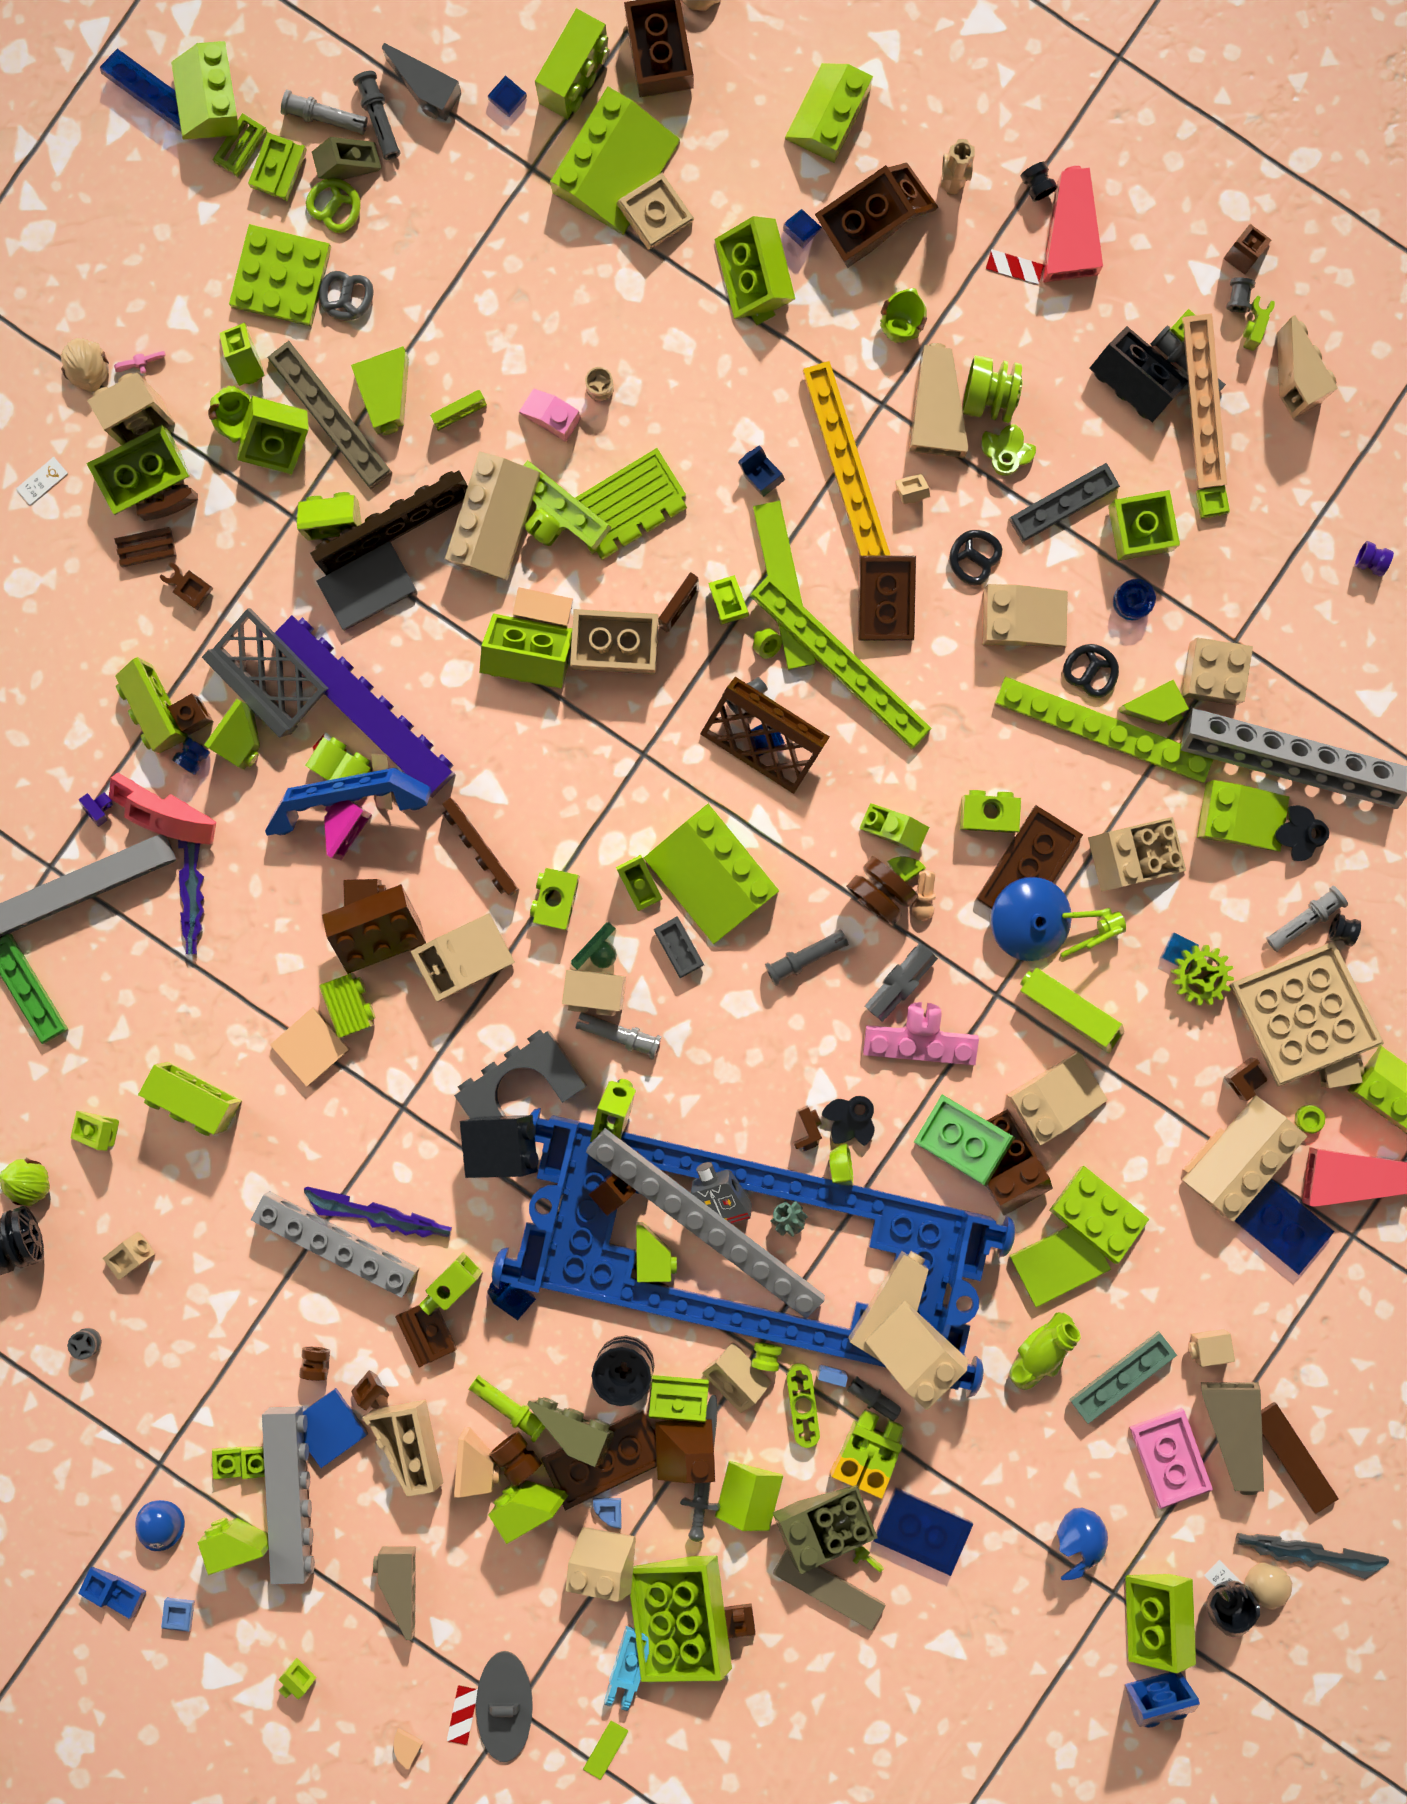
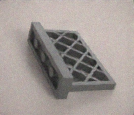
M251 608L246 609L214 648L208 649L202 656L204 661L279 738L292 734L298 727L297 724L329 689ZM248 619L256 625V637L244 636V624ZM230 640H238L239 656H231L224 649ZM245 640H257L258 657L246 656ZM263 640H270L275 645L276 657H264ZM246 660H258L259 676H251L247 672ZM264 660L276 661L277 677L265 676ZM283 661H291L295 665L296 677H283ZM265 680H277L278 696H270L266 692ZM284 681H296L297 697H286L284 695ZM302 681H310L318 689L312 697H303ZM285 700L297 701V714L293 718L285 711Z

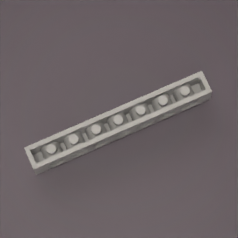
M1196 708L1191 710L1183 727L1181 751L1398 809L1407 797V766Z

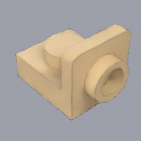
M137 1232L115 1247L102 1259L116 1278L121 1280L140 1264L152 1257L155 1252L142 1234Z

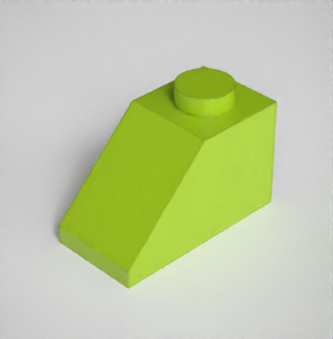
M245 322L219 333L224 357L239 386L253 384L265 376L261 360Z
M1173 679L1120 706L1118 709L1122 714L1157 725L1166 721L1169 726L1183 719L1181 713L1189 708Z
M637 1222V1282H671L672 1274H677V1257H671V1249L644 1222Z

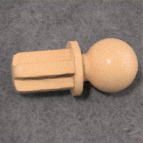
M929 870L919 872L917 891H915L919 895L917 898L919 900L912 906V914L919 921H927L934 914V906L930 901L936 899V894L933 893L935 873Z

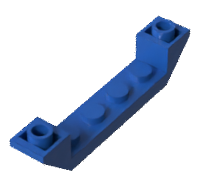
M396 768L291 787L286 790L272 814L265 833L267 836L274 834L286 835L293 831L299 818L297 811H305L310 807L319 805L331 806L345 800L358 801L366 796H384L390 792L394 793L400 811L407 809L419 810L427 806L431 789L426 784Z

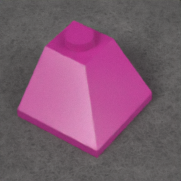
M349 800L340 801L325 808V811H327L324 817L327 855L340 861L372 816L371 813Z

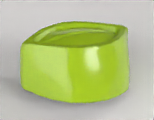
M846 1143L830 1152L832 1182L835 1184L853 1186L851 1153Z

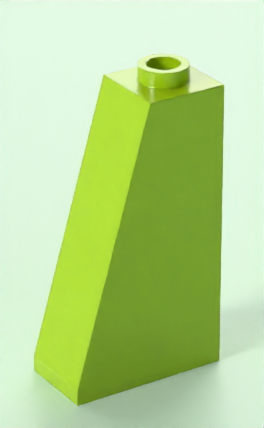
M1037 967L1033 973L1028 971L1020 983L1023 987L1020 991L1024 996L1108 1054L1125 1032L1122 1023Z

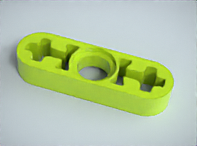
M797 1363L788 1369L786 1375L793 1430L796 1442L801 1447L811 1448L820 1439L813 1379L810 1369L804 1364ZM801 1370L803 1375H807V1378L803 1379L804 1390L809 1388L810 1392L801 1391L793 1395V1390L798 1391V1384L791 1377L796 1376V1371ZM800 1398H807L811 1402V1408L806 1413H800L795 1409V1403ZM814 1417V1420H808L809 1430L815 1431V1434L810 1435V1440H805L804 1436H799V1433L804 1431L803 1422H796V1419L806 1420Z

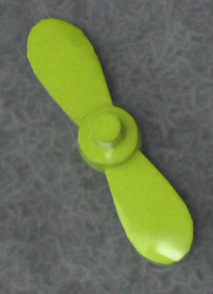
M863 1545L854 1549L857 1555L853 1559L855 1564H858L860 1560H867L880 1573L884 1570L879 1562L869 1556L870 1552Z

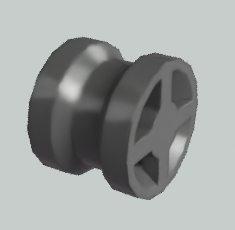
M83 1328L76 1332L68 1340L67 1347L70 1355L79 1360L89 1358L101 1348V1336L93 1328Z

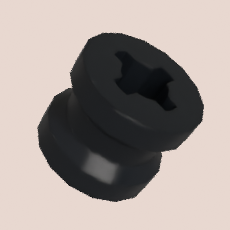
M1336 914L1330 925L1329 940L1344 941L1345 945L1352 947L1359 937L1361 920L1346 919L1345 915Z

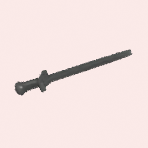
M711 1395L707 1404L706 1419H712L713 1444L715 1446L718 1408L716 1395ZM710 1482L695 1483L693 1500L684 1497L680 1502L681 1505L695 1508L693 1526L688 1533V1537L695 1542L702 1541L705 1538L703 1530L704 1510L717 1511L720 1509L719 1503H709Z

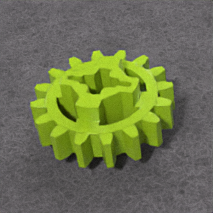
M1197 945L1191 946L1192 953L1187 950L1181 951L1184 957L1183 960L1175 959L1174 962L1179 965L1178 969H1171V973L1177 975V979H1174L1171 983L1180 986L1176 993L1178 995L1186 993V1002H1191L1195 998V1005H1202L1204 999L1207 1005H1212L1213 997L1218 1000L1224 999L1221 991L1230 992L1231 988L1226 983L1227 981H1234V977L1228 976V971L1234 969L1233 966L1225 965L1229 957L1227 955L1219 957V948H1214L1210 952L1209 945H1203L1201 951ZM1204 956L1212 959L1217 966L1208 964ZM1191 962V967L1188 973H1185V969L1188 963ZM1201 971L1212 972L1203 977V979L1192 978L1200 974ZM1217 977H1220L1217 986L1214 988V982ZM1188 984L1197 986L1201 994L1191 990Z

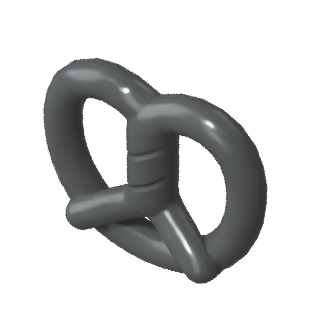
M342 271L328 273L323 278L319 290V299L323 310L331 317L344 321L361 317L370 307L374 295L373 284L367 277L363 275L349 276ZM336 279L342 280L343 284L339 300L329 302L328 289L331 282ZM357 283L365 287V296L358 308L350 303L353 287ZM345 308L348 312H342L336 309Z

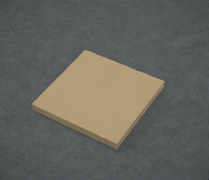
M1334 941L1229 984L1277 1087L1384 1044Z

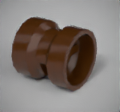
M303 1347L301 1357L304 1361L303 1366L299 1370V1377L312 1381L327 1380L328 1369L326 1368V1362L330 1359L331 1350L323 1347Z

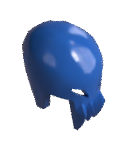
M1080 1507L1073 1508L1065 1514L1056 1532L1059 1537V1550L1068 1557L1080 1552L1083 1561L1061 1576V1580H1073L1082 1577L1086 1570L1101 1562L1108 1547V1532L1101 1517L1094 1511Z

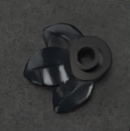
M1299 805L1289 806L1288 816L1290 822L1279 826L1274 836L1281 845L1292 847L1291 857L1293 861H1305L1312 857L1316 847L1326 843L1330 834L1329 828L1323 821L1315 819L1312 811L1307 807ZM1313 828L1316 830L1315 838H1312L1311 835Z
M854 1096L849 1101L835 1099L827 1104L821 1113L826 1119L834 1121L831 1136L835 1144L845 1143L855 1137L858 1142L865 1146L874 1135L875 1127L871 1120L874 1114V1106L871 1100L865 1096ZM858 1104H862L865 1107V1111L861 1115L856 1114L854 1111L855 1106Z

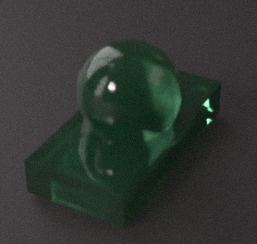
M606 922L570 961V964L578 970L590 957V961L597 968L605 969L611 967L617 959V951L613 944L605 940L616 928L610 922Z

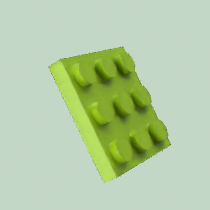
M249 224L229 300L230 307L312 327L319 299L320 285L325 275L331 251L330 243Z

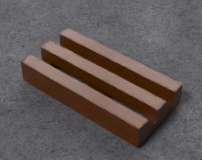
M170 527L114 538L118 548L116 550L120 558L119 564L121 567L177 556ZM166 536L167 538L124 548L125 544L140 542ZM167 545L169 547V550L126 558V554Z

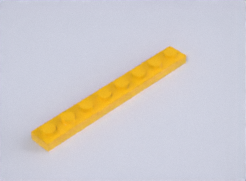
M830 361L804 368L802 371L859 554L890 555Z

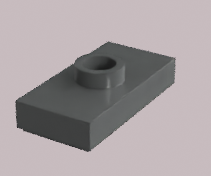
M678 916L653 929L679 978L704 966Z

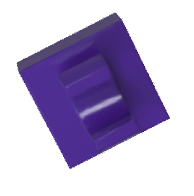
M105 792L95 800L88 793L78 799L80 806L97 827H100L107 821L104 811L108 810L113 804Z

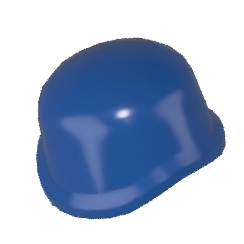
M155 1500L145 1504L138 1512L135 1521V1529L139 1541L144 1547L152 1551H164L172 1547L180 1539L185 1528V1519L180 1508L176 1504L165 1500Z

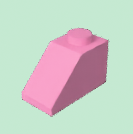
M537 389L532 390L519 411L521 415L567 442L581 420L578 409L555 395Z

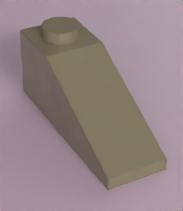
M382 1546L378 1556L373 1558V1573H378V1585L405 1640H412L415 1634L416 1546Z

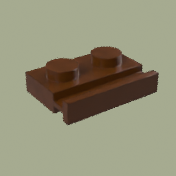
M418 1304L395 1316L419 1368L457 1350L439 1309L432 1316H429Z

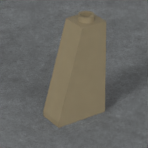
M1201 1382L1202 1396L1234 1490L1240 1491L1243 1495H1256L1258 1492H1264L1261 1389L1259 1382Z

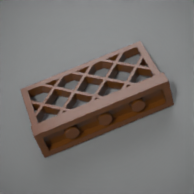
M736 676L726 687L721 699L700 733L703 737L793 794L830 738L824 732ZM727 699L737 705L739 714L727 716L724 706ZM756 717L759 719L763 729L751 731L747 718ZM741 719L745 732L733 734L729 721ZM723 722L727 735L719 736L712 732L710 728L715 723ZM779 732L784 735L787 744L775 746L771 733ZM765 734L769 747L756 749L753 736ZM747 737L750 750L742 751L737 747L735 739ZM803 747L812 753L810 759L798 761L795 748ZM789 750L792 762L780 764L776 751ZM771 753L774 765L766 766L761 763L758 754ZM782 769H795L797 776L795 783L784 777Z

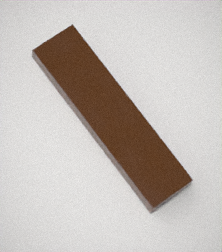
M1273 1402L1262 1409V1435L1311 1510L1317 1514L1339 1499L1277 1403Z

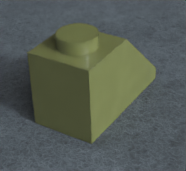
M329 137L311 151L317 176L320 179L338 178L345 180L382 169L375 142Z

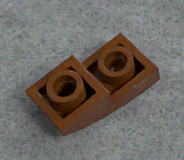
M173 485L172 489L163 490L164 501L160 498L145 499V503L136 504L137 515L144 521L172 515L198 500V493L189 488L188 485Z

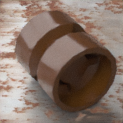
M519 1431L511 1434L489 1453L498 1467L505 1468L504 1475L513 1487L526 1480L542 1465V1462L533 1450L527 1451L528 1443Z

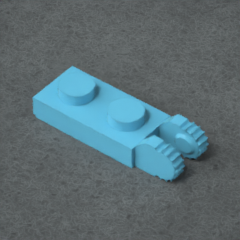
M626 1626L609 1678L604 1705L612 1706L617 1688L620 1687L625 1689L621 1699V1709L628 1711L634 1692L638 1690L641 1675L635 1629ZM642 1633V1640L646 1641L644 1654L645 1661H647L649 1654L648 1637Z

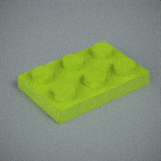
M1081 1166L1049 1210L1114 1264H1118L1149 1221L1147 1216L1085 1166Z

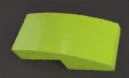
M263 1446L212 1449L213 1479L265 1477Z

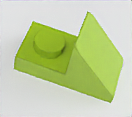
M735 575L708 583L717 609L720 625L749 617V612Z
M641 855L616 867L637 911L663 899Z
M76 1111L70 1138L96 1150L107 1151L108 1146H114L119 1120Z

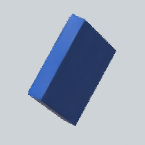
M334 1388L303 1411V1415L307 1416L308 1421L307 1431L304 1433V1443H308L309 1452L320 1468L368 1435L367 1430L337 1388Z

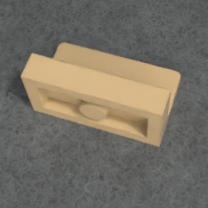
M731 1343L718 1359L704 1369L702 1374L742 1413L757 1403L770 1386L771 1381L760 1369L752 1367V1361L735 1343Z

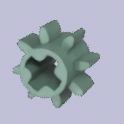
M784 1201V1203L774 1208L773 1218L770 1222L776 1226L775 1230L781 1236L788 1232L794 1237L795 1234L804 1229V1219L808 1218V1216L802 1211L803 1207L796 1201L792 1205Z

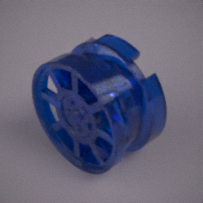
M1142 579L1126 581L1117 588L1113 595L1114 610L1120 617L1130 621L1139 620L1148 615L1156 603V594L1153 587Z

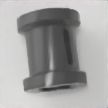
M1232 278L1230 280V286L1232 287L1231 298L1227 303L1226 309L1238 313L1250 312L1252 307L1250 304L1251 291L1255 288L1256 282L1249 278Z

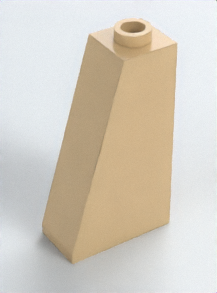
M930 343L929 346L924 345L921 354L909 451L965 458L968 452V442L952 348H946V345L942 343Z
M901 1251L849 1335L850 1343L881 1361L865 1341L904 1300L915 1311L918 1310L928 1274V1268L923 1264L924 1258L913 1251H910L909 1254Z

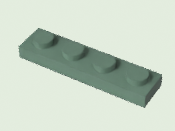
M1157 1331L1069 1400L1087 1424H1089L1178 1355L1163 1335Z

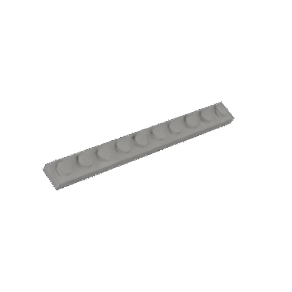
M606 1128L587 1147V1154L807 1319L825 1301V1295Z

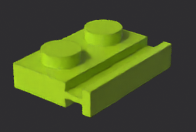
M267 132L248 181L249 187L288 201L306 155V147Z
M653 1375L649 1418L706 1423L709 1380Z

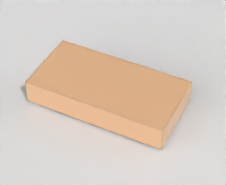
M518 587L513 616L568 627L573 598Z

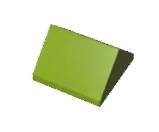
M728 1461L718 1501L720 1509L716 1511L715 1517L741 1531H770L783 1474Z

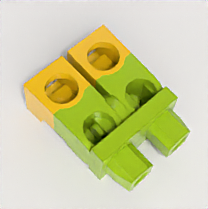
M864 1409L858 1421L853 1420L851 1429L846 1436L836 1461H834L830 1473L833 1478L851 1486L857 1485L860 1490L882 1499L898 1455L903 1447L900 1440L904 1427L897 1422L889 1420L883 1433L875 1430L879 1415Z

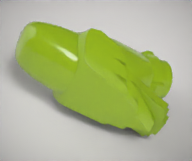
M1056 1312L1048 1323L1036 1329L1017 1350L1019 1356L1012 1364L1009 1372L1010 1379L1016 1387L1027 1390L1038 1384L1045 1376L1054 1377L1058 1374L1065 1356L1074 1349L1081 1339L1080 1332L1072 1321L1073 1318L1064 1312Z

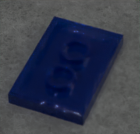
M1272 1179L1268 1181L1234 1221L1298 1275L1335 1232Z
M895 1487L877 1527L876 1534L878 1538L873 1541L951 1576L974 1524L966 1518Z

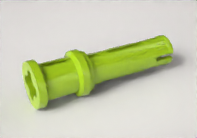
M480 1375L476 1377L469 1387V1391L510 1419V1424H512L513 1428L518 1427L528 1434L532 1442H535L545 1429V1426L537 1416L529 1411V1406L523 1404L521 1407Z

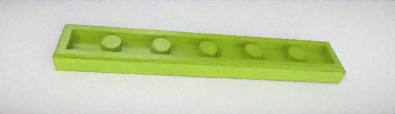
M780 500L753 506L767 576L770 574L803 605ZM778 624L788 670L815 665V658Z

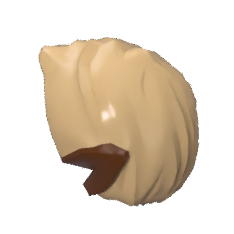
M74 338L62 350L61 361L63 366L61 370L64 377L73 385L89 392L99 390L109 372V361L105 352L100 348V344L84 338Z

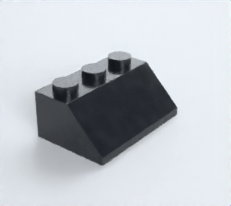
M1128 326L1107 345L1089 368L1094 372L1095 377L1099 381L1107 383L1115 390L1116 395L1120 399L1128 401L1136 408L1137 413L1141 417L1150 420L1152 423L1188 383V378Z

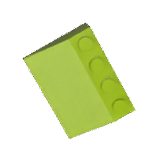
M607 86L550 180L552 193L624 235L630 223L617 206L618 200L661 174L680 143V139L634 101Z
M709 803L643 857L713 945L779 892V889Z
M689 1556L633 1566L630 1598L641 1682L722 1681L731 1671L732 1663L718 1556ZM642 1633L648 1637L649 1654L647 1661H645L644 1654L646 1641L642 1640Z

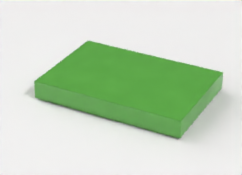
M942 1094L915 1138L914 1143L982 1185L987 1186L1015 1137Z

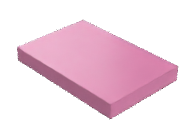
M1183 1408L1129 1427L1160 1509L1213 1490Z

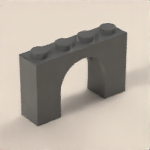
M540 1029L527 1038L529 1044L521 1050L517 1045L504 1054L505 1061L499 1065L494 1061L481 1070L483 1076L473 1081L470 1077L457 1086L460 1092L454 1096L469 1118L506 1116L498 1101V1087L502 1078L513 1069L531 1068L541 1073L562 1103L584 1089L587 1084L550 1030L543 1033Z

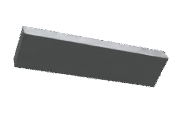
M1106 462L1009 517V521L1023 543L1117 490L1120 485Z

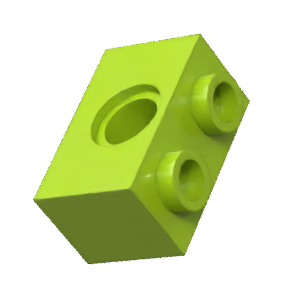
M969 790V795L965 794L961 798L960 830L1003 833L1019 832L1021 798L1014 797L1013 792H997V796H986V791ZM986 804H993L997 808V816L994 819L985 816L984 806Z
M545 868L544 873L539 872L536 889L540 890L538 901L533 900L530 909V916L534 917L533 923L568 930L580 879L579 875ZM555 890L561 894V902L559 905L551 907L548 905L546 897L549 892Z

